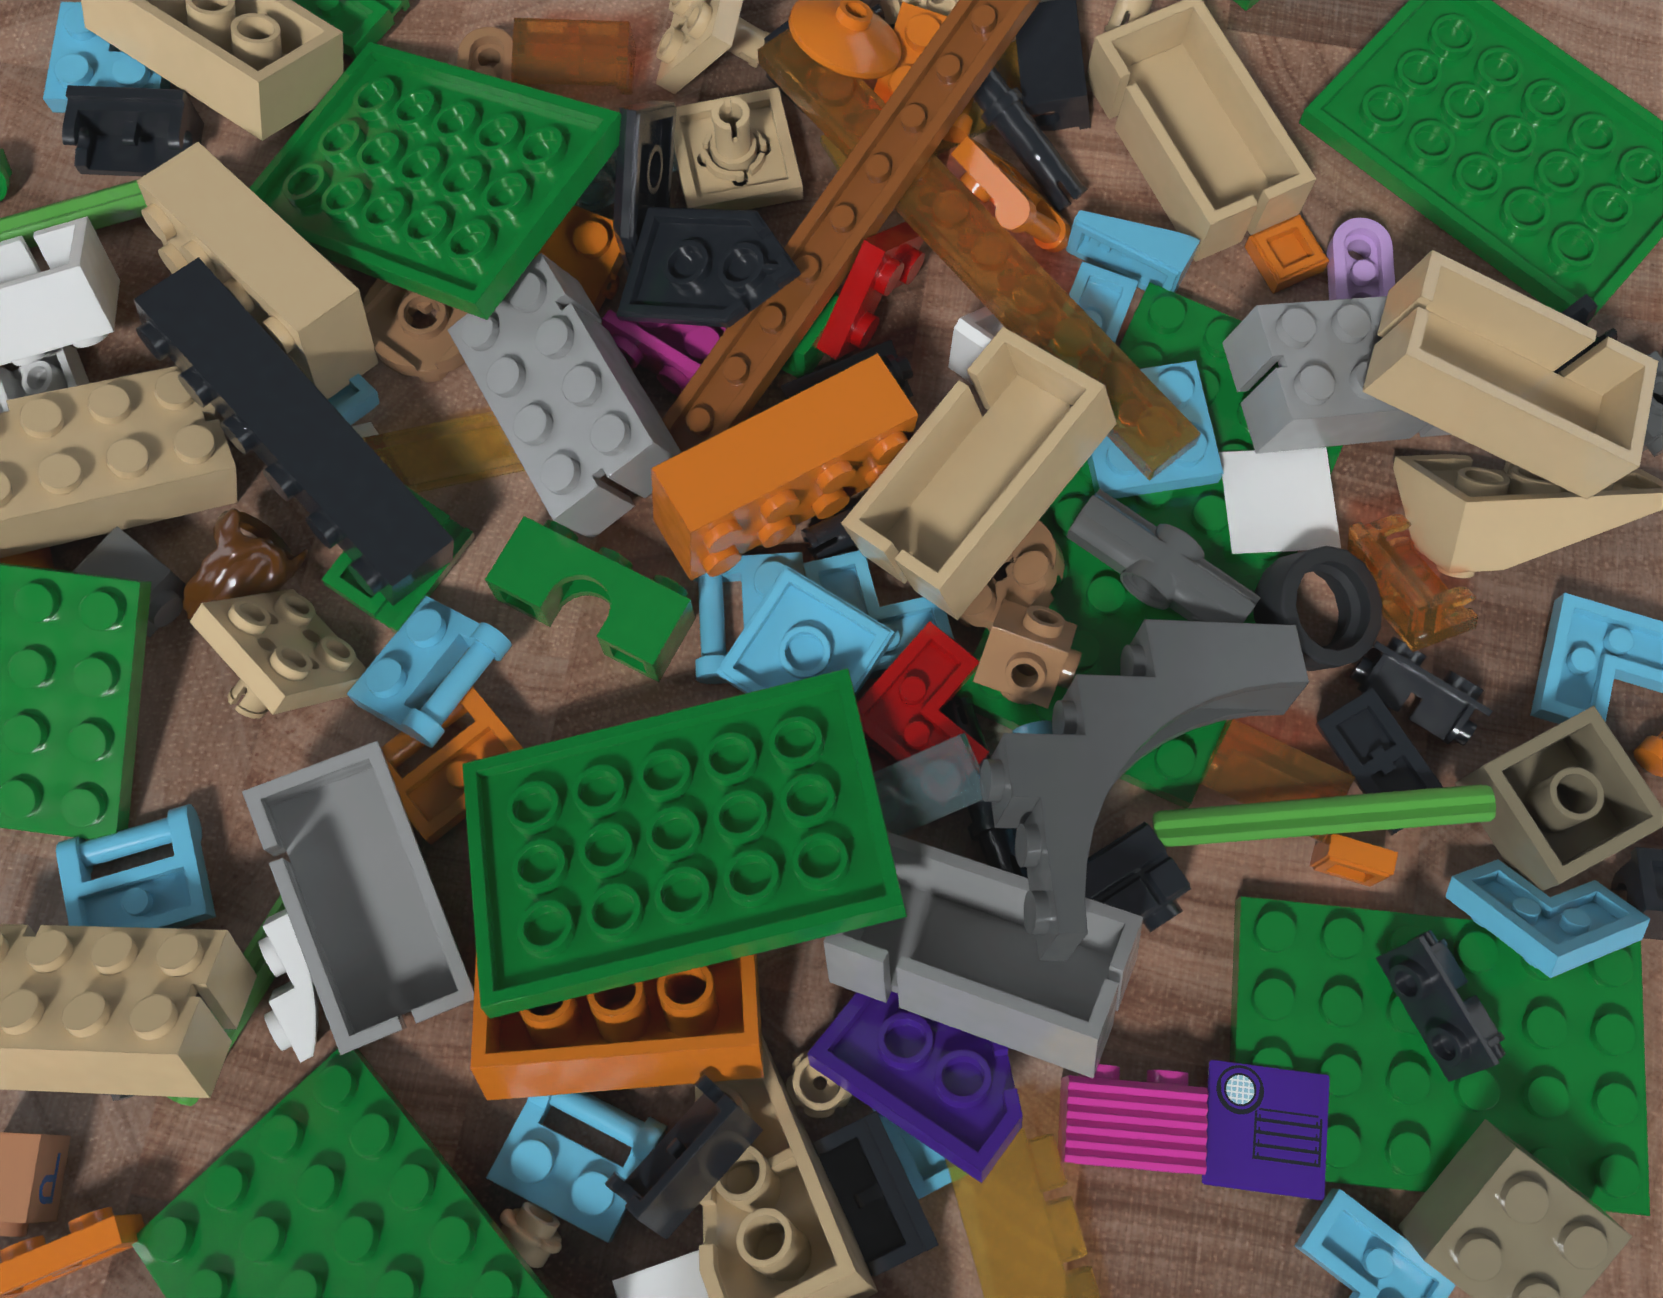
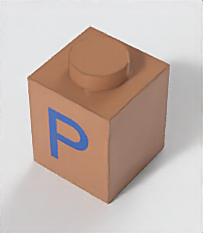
M0 1132V1236L24 1237L27 1236L29 1223L57 1221L71 1136Z

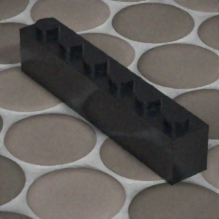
M199 257L134 299L142 325L136 328V332L148 350L160 361L169 356L182 371L178 375L179 381L192 399L201 407H205L209 403L213 405L225 419L220 425L230 441L243 454L253 450L267 465V468L263 470V474L273 489L285 501L295 497L310 513L305 518L310 529L326 547L331 549L338 544L353 561L348 565L351 574L368 594L374 596L381 592L394 606L453 560L454 539Z

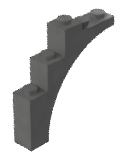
M1145 619L1130 645H1125L1120 658L1121 676L1076 674L1064 698L1058 700L1054 705L1052 714L1053 734H1003L991 759L983 761L980 774V789L983 800L992 803L994 828H1017L1015 839L1016 859L1020 867H1027L1030 889L1026 893L1024 900V924L1027 933L1036 936L1039 961H1067L1088 934L1085 904L1087 859L1095 824L1104 800L1112 786L1141 758L1165 742L1188 731L1224 720L1249 716L1284 715L1309 683L1296 625Z

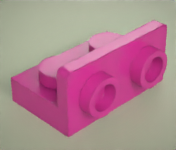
M608 310L602 318L603 327L610 332L629 366L636 368L639 364L656 375L660 384L677 397H679L726 330L724 327L622 321L616 316L617 313L612 310Z

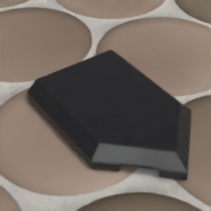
M647 101L619 107L621 125L619 146L617 147L613 230L628 274L648 207L670 208L677 107L675 102Z
M648 207L616 316L622 321L730 328L800 276L801 272L757 211Z

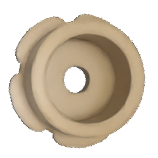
M806 1051L793 1062L792 1068L794 1072L787 1079V1092L792 1103L796 1106L801 1105L808 1116L826 1118L833 1115L834 1109L838 1106H846L852 1094L811 1067L807 1054L809 1051ZM822 1076L826 1079L827 1086L823 1090H818L814 1087L813 1083L816 1077Z
M524 1202L520 1209H505L501 1213L500 1220L503 1225L500 1230L530 1267H543L551 1253L556 1254L561 1250L562 1238L557 1231L560 1223L551 1212L532 1202Z

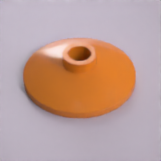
M798 0L792 7L788 20L791 35L798 46L820 65L836 73L858 79L881 78L890 74L896 68L901 57L899 39L890 25L860 0Z

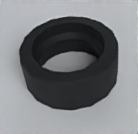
M1322 546L1280 557L1263 572L1255 589V594L1261 597L1253 609L1255 623L1296 625L1307 671L1336 668L1357 662L1373 647L1381 629L1383 604L1377 582L1365 563L1345 549ZM1314 572L1326 581L1335 595L1339 611L1338 627L1331 643L1323 647L1309 638L1300 624L1296 609L1297 589L1304 574Z

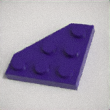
M856 992L807 1053L811 1067L980 1183H983L1022 1128L1023 1114L1018 1091L1014 1085L1008 1057V1047L899 1008L898 994L895 992H891L887 1003Z

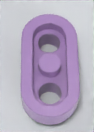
M1353 218L1343 222L1335 231L1327 247L1326 256L1329 259L1327 265L1329 300L1387 296L1388 291L1395 285L1393 245L1388 231L1378 222L1368 218ZM1348 252H1357L1362 256L1363 260L1353 259Z

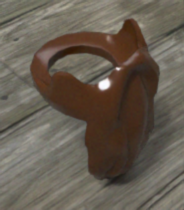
M235 508L224 511L217 518L213 528V536L217 548L202 560L200 569L184 587L183 609L187 612L188 619L191 620L201 603L277 592L294 576L304 562L308 551L304 549L300 554L294 556L283 539L258 518L245 512H240ZM240 528L254 534L258 538H252L244 535L241 532Z

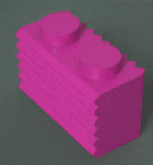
M1098 1064L1094 1078L1079 1073L1078 1076L1067 1075L1062 1077L1057 1162L1205 1175L1207 1170L1208 1088L1188 1086L1189 1073L1169 1070H1147V1082L1120 1080V1067Z

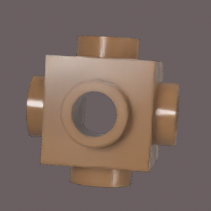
M1003 599L992 625L973 682L1000 691L1005 698L1012 702L1024 705L1033 703L1048 709L1056 686L1069 689L1082 655V652L1071 649L1077 625L1065 621L1059 613L1042 606H1031L1028 608Z

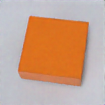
M1300 214L1249 236L1244 246L1273 294L1324 272L1329 263V259Z
M1330 834L1314 845L1310 867H1313L1315 871L1371 887L1394 875L1398 852L1339 834Z

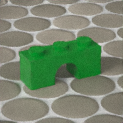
M523 516L485 578L496 600L551 627L562 607L572 599L581 596L599 597L610 605L608 617L596 636L604 655L660 682L695 621L691 599L687 598V590L665 576L655 575L653 580L633 571V564L614 550L601 547L597 553L577 543L579 538L574 532L553 520H546L544 525H541Z

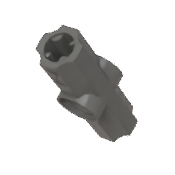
M1101 489L1083 507L1066 536L1121 574L1120 580L1124 587L1138 600L1156 609L1165 610L1171 608L1188 621L1243 623L1261 598L1206 561L1201 546L1186 532L1168 524L1154 526Z

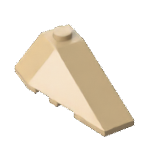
M1439 454L1395 456L1393 465L1413 548L1434 562L1439 572L1456 578H1470L1475 575V572L1505 570L1663 510V481L1642 469L1634 470L1589 499H1585L1508 461L1505 462L1504 470L1471 467L1473 460L1470 456Z
M762 1036L764 1078L714 1082L763 1131L700 1202L703 1210V1245H699V1271L708 1297L868 1298L878 1292L848 1219ZM695 1086L696 1102L703 1092Z

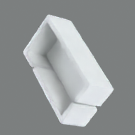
M88 216L34 232L33 237L50 268L41 272L22 235L0 242V366L11 362L16 366L32 364L46 356L49 351L72 344L77 348L89 347L101 342L109 333L114 332L120 279Z

